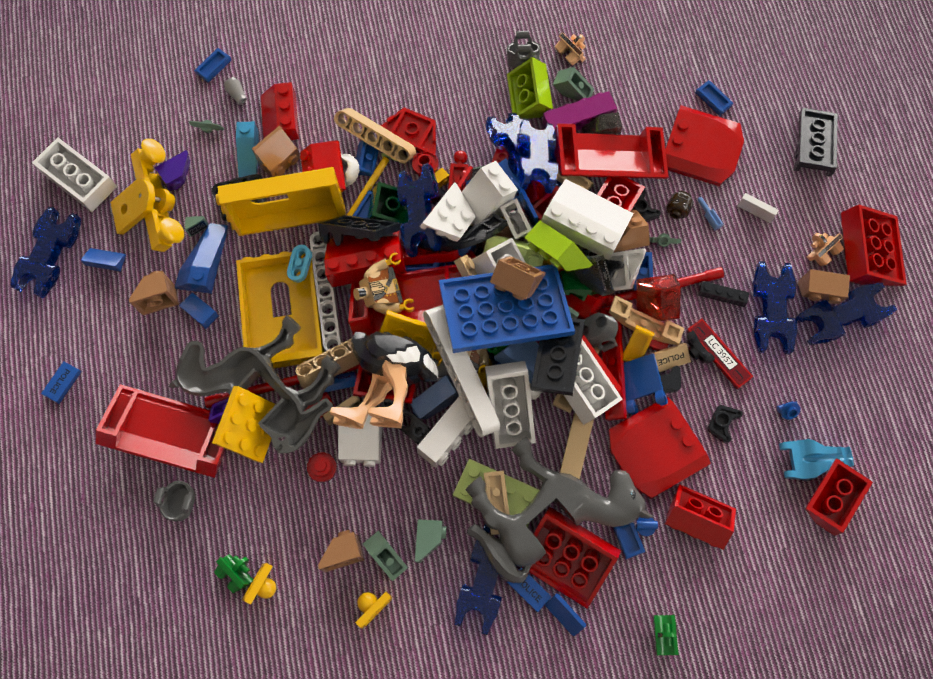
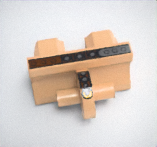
M562 32L559 35L560 41L555 45V49L561 55L569 49L571 52L565 58L572 66L579 60L581 62L585 61L584 53L579 49L580 47L583 50L586 47L583 44L585 37L583 35L576 37L573 34L571 36L572 42Z
M826 233L814 234L812 236L813 243L811 244L814 250L807 256L809 261L815 260L820 266L827 265L832 261L827 254L828 251L832 255H837L844 250L840 243V240L843 238L842 235L839 233L835 237H828Z

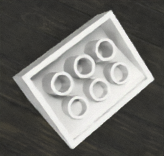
M565 179L546 209L542 222L574 243L609 260L633 213Z

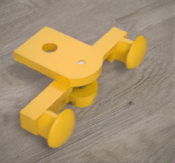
M145 139L141 143L142 149L137 148L131 154L136 180L110 203L117 234L124 235L145 218L151 249L165 252L172 247L173 243L182 242L184 230L179 222L169 218L168 211L174 208L175 196L167 189L162 188L161 180L157 174L151 173L154 171L153 165L162 163L165 160V150L156 140Z

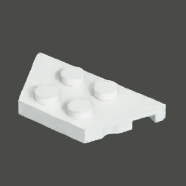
M454 183L419 227L424 230L427 227L436 230L435 234L446 236L448 239L457 242L473 222L476 215L458 185Z
M646 249L628 250L612 254L609 260L624 263V267L615 271L612 277L611 286L614 292L633 288ZM599 255L590 256L597 261L605 259Z

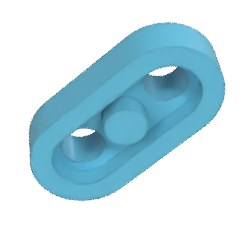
M306 245L296 246L290 257L287 276L296 283L306 279L310 267L312 252Z

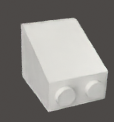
M496 161L481 167L462 191V194L476 215L472 222L473 225L482 222L493 213L500 217L504 216L500 207L512 201L518 189Z
M513 238L472 259L475 265L474 269L478 275L494 273L498 260L509 256L526 263Z
M369 414L363 429L338 425V459L341 463H344V466H355L356 463H363V466L374 467L375 464H381L382 427L371 425L370 420L372 416Z

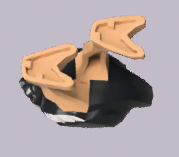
M355 332L351 340L353 353L362 369L372 377V381L366 397L358 407L331 408L330 414L335 416L333 424L363 429L369 414L372 416L370 424L373 426L402 428L403 405L408 386L417 384L420 381H437L438 369L436 362L429 351L409 337H400L389 332H375L369 336L362 332ZM393 389V404L389 407H375L382 403L386 394Z

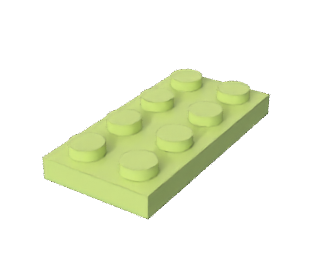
M469 459L453 496L471 504L472 497L465 489L480 476L484 480V473L495 472L496 470ZM505 475L509 514L515 515L521 513L531 503L539 489Z

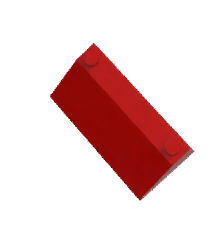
M558 123L552 133L553 151L561 176L669 178L663 127H645L640 135L576 133V124Z
M456 264L395 274L403 303L408 298L413 299L414 302L407 303L406 307L415 308L412 312H407L404 309L398 314L425 323L423 312L443 305L439 280L462 277ZM359 282L352 283L348 323L353 335L355 332L365 333L366 336L379 332L385 314L377 312L373 308H367L364 299L356 300L353 291L356 288H360Z
M122 384L119 385L96 429L97 445L213 478L217 474L225 452V448L212 443L219 424L208 421L210 410Z

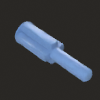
M699 197L697 200L706 212L704 216L714 231L720 229L724 225L715 210H710L704 199Z

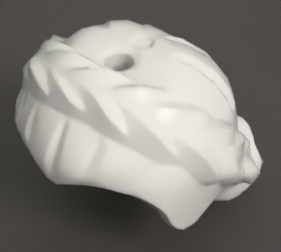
M341 153L345 186L348 187L358 178L359 164L354 156Z

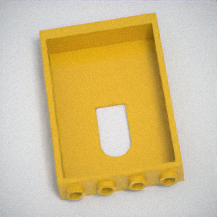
M334 167L218 186V194H216L217 205L221 206L222 213L226 214L227 222H231L232 230H235L238 236L320 223L346 215L345 204ZM285 194L288 196L286 199L263 203L250 201Z
M287 251L275 255L263 254L260 257H244L241 260H236L243 347L257 348L276 339L281 331L282 320L285 316L273 317L271 288L278 282H283L289 287L292 315L288 316L294 319L301 329L294 335V344L289 349H285L271 358L274 369L300 365L325 352L312 259L306 279L296 283L287 276V269L292 252Z

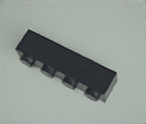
M702 281L698 296L745 307L748 303L749 292Z

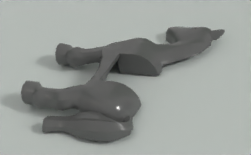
M286 315L282 320V328L279 335L272 342L257 348L239 347L227 354L220 362L209 367L205 365V348L203 344L199 341L189 342L179 359L176 368V379L169 384V387H181L184 392L196 396H208L221 392L231 394L233 386H239L246 390L261 375L282 398L258 424L270 435L273 446L278 453H290L298 450L306 443L320 417L334 407L327 398L321 399L326 388L334 383V374L341 367L334 359L326 355L321 361V370L317 378L310 386L299 391L286 387L277 375L271 361L274 355L289 349L294 344V335L301 329L294 319ZM315 404L311 408L305 410L309 405ZM285 437L283 441L279 440V438Z
M527 437L518 442L512 448V451L519 457L520 467L524 471L537 476L542 481V485L531 503L521 513L509 515L496 509L488 499L485 491L486 483L481 476L465 489L472 497V506L481 512L487 527L498 530L500 538L491 536L475 523L468 528L467 534L479 541L489 563L502 579L511 583H523L529 574L531 566L546 554L544 547L526 525L553 501L559 505L576 526L583 521H590L605 526L617 527L628 525L637 518H653L646 511L645 500L637 491L630 474L626 471L615 470L610 476V492L608 497H604L592 491L583 481L573 475L551 470L538 463L532 454L531 442ZM516 566L523 567V569L518 570Z

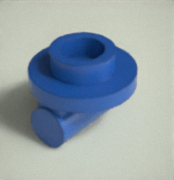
M797 401L777 405L776 407L778 413H781L782 417L787 420L797 417L801 410Z
M638 518L635 527L640 535L650 536L658 529V522L653 518Z

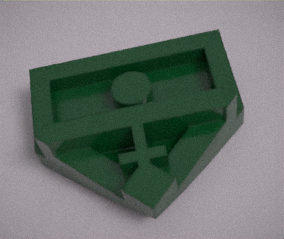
M563 270L559 274L565 295L572 294L582 301H585L587 295L598 294L601 288L574 270Z

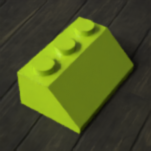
M531 57L507 73L514 120L540 118L544 112L553 109L545 63Z
M541 220L524 237L529 242L528 247L534 253L539 251L538 254L546 261L550 259L549 262L557 269L561 267L566 271L590 268L593 265L573 241Z

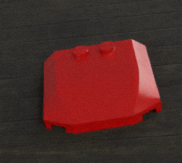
M680 105L666 146L668 171L720 187L735 172L744 144L741 124Z
M668 396V404L661 406L654 403L608 430L611 455L619 468L630 474L636 489L645 494L649 499L654 498L711 464L707 452L675 403Z

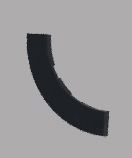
M493 213L487 219L474 225L470 230L465 231L457 242L418 226L408 233L404 240L406 243L419 249L452 251L481 243L508 226L507 220Z

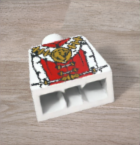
M517 198L500 207L515 240L526 236L533 228L532 223Z

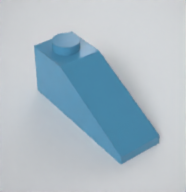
M255 121L236 123L239 177L258 174V161L252 151V148L259 143V131Z

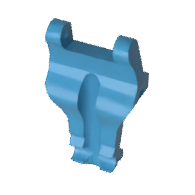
M812 439L788 441L779 444L780 450H789L792 470L784 471L786 479L812 480L828 471L836 458L849 467L854 465L850 447L824 446Z

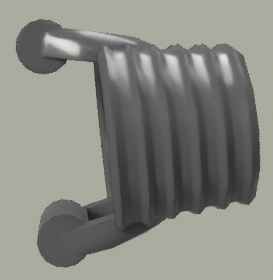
M516 31L514 42L507 46L508 65L514 69L531 57L540 60L541 47L538 43L532 41L529 31ZM528 38L526 44L520 45L518 43V39Z
M598 312L584 319V335L592 347H597L599 350L606 352L618 345L615 340L618 331V324L615 318Z
M174 481L168 484L167 487H157L153 503L160 508L164 518L176 522L183 521L191 514L196 494L188 483Z

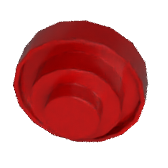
M425 151L418 153L413 158L412 167L418 176L430 177L438 170L439 162L435 154Z
M325 452L314 454L307 463L309 476L317 482L331 480L337 471L335 459Z

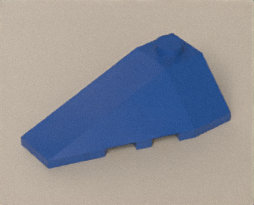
M215 223L208 225L180 268L175 289L212 294L228 225Z

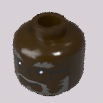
M685 191L675 192L671 195L666 209L674 219L686 218L693 207L694 201L692 196Z

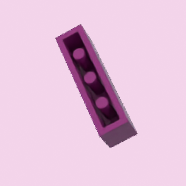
M609 91L600 92L595 96L582 98L577 102L567 103L562 107L547 110L543 113L542 123L551 140L552 133L558 123L576 124L577 131L615 118L617 106Z

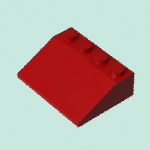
M860 204L841 212L847 275H850L849 282L860 285H907L898 216Z
M401 230L394 232L392 236L380 237L381 240L369 241V238L355 239V236L346 235L344 236L343 243L336 246L333 238L330 239L326 247L324 263L325 276L332 288L361 281L364 279V273L373 264L383 259L388 260L392 253H398L392 257V261L398 262L401 260L398 265L391 264L389 267H393L395 274L406 272Z
M549 507L534 532V536L544 547L546 554L531 566L529 573L588 609L618 560L621 550L581 525L576 526L571 519Z

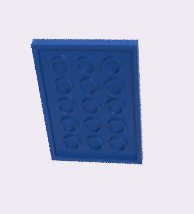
M552 264L535 267L545 272V276L532 297L524 300L513 297V293L507 290L504 292L494 287L495 284L490 283L493 273L439 280V289L453 353L574 335L575 328L558 269Z

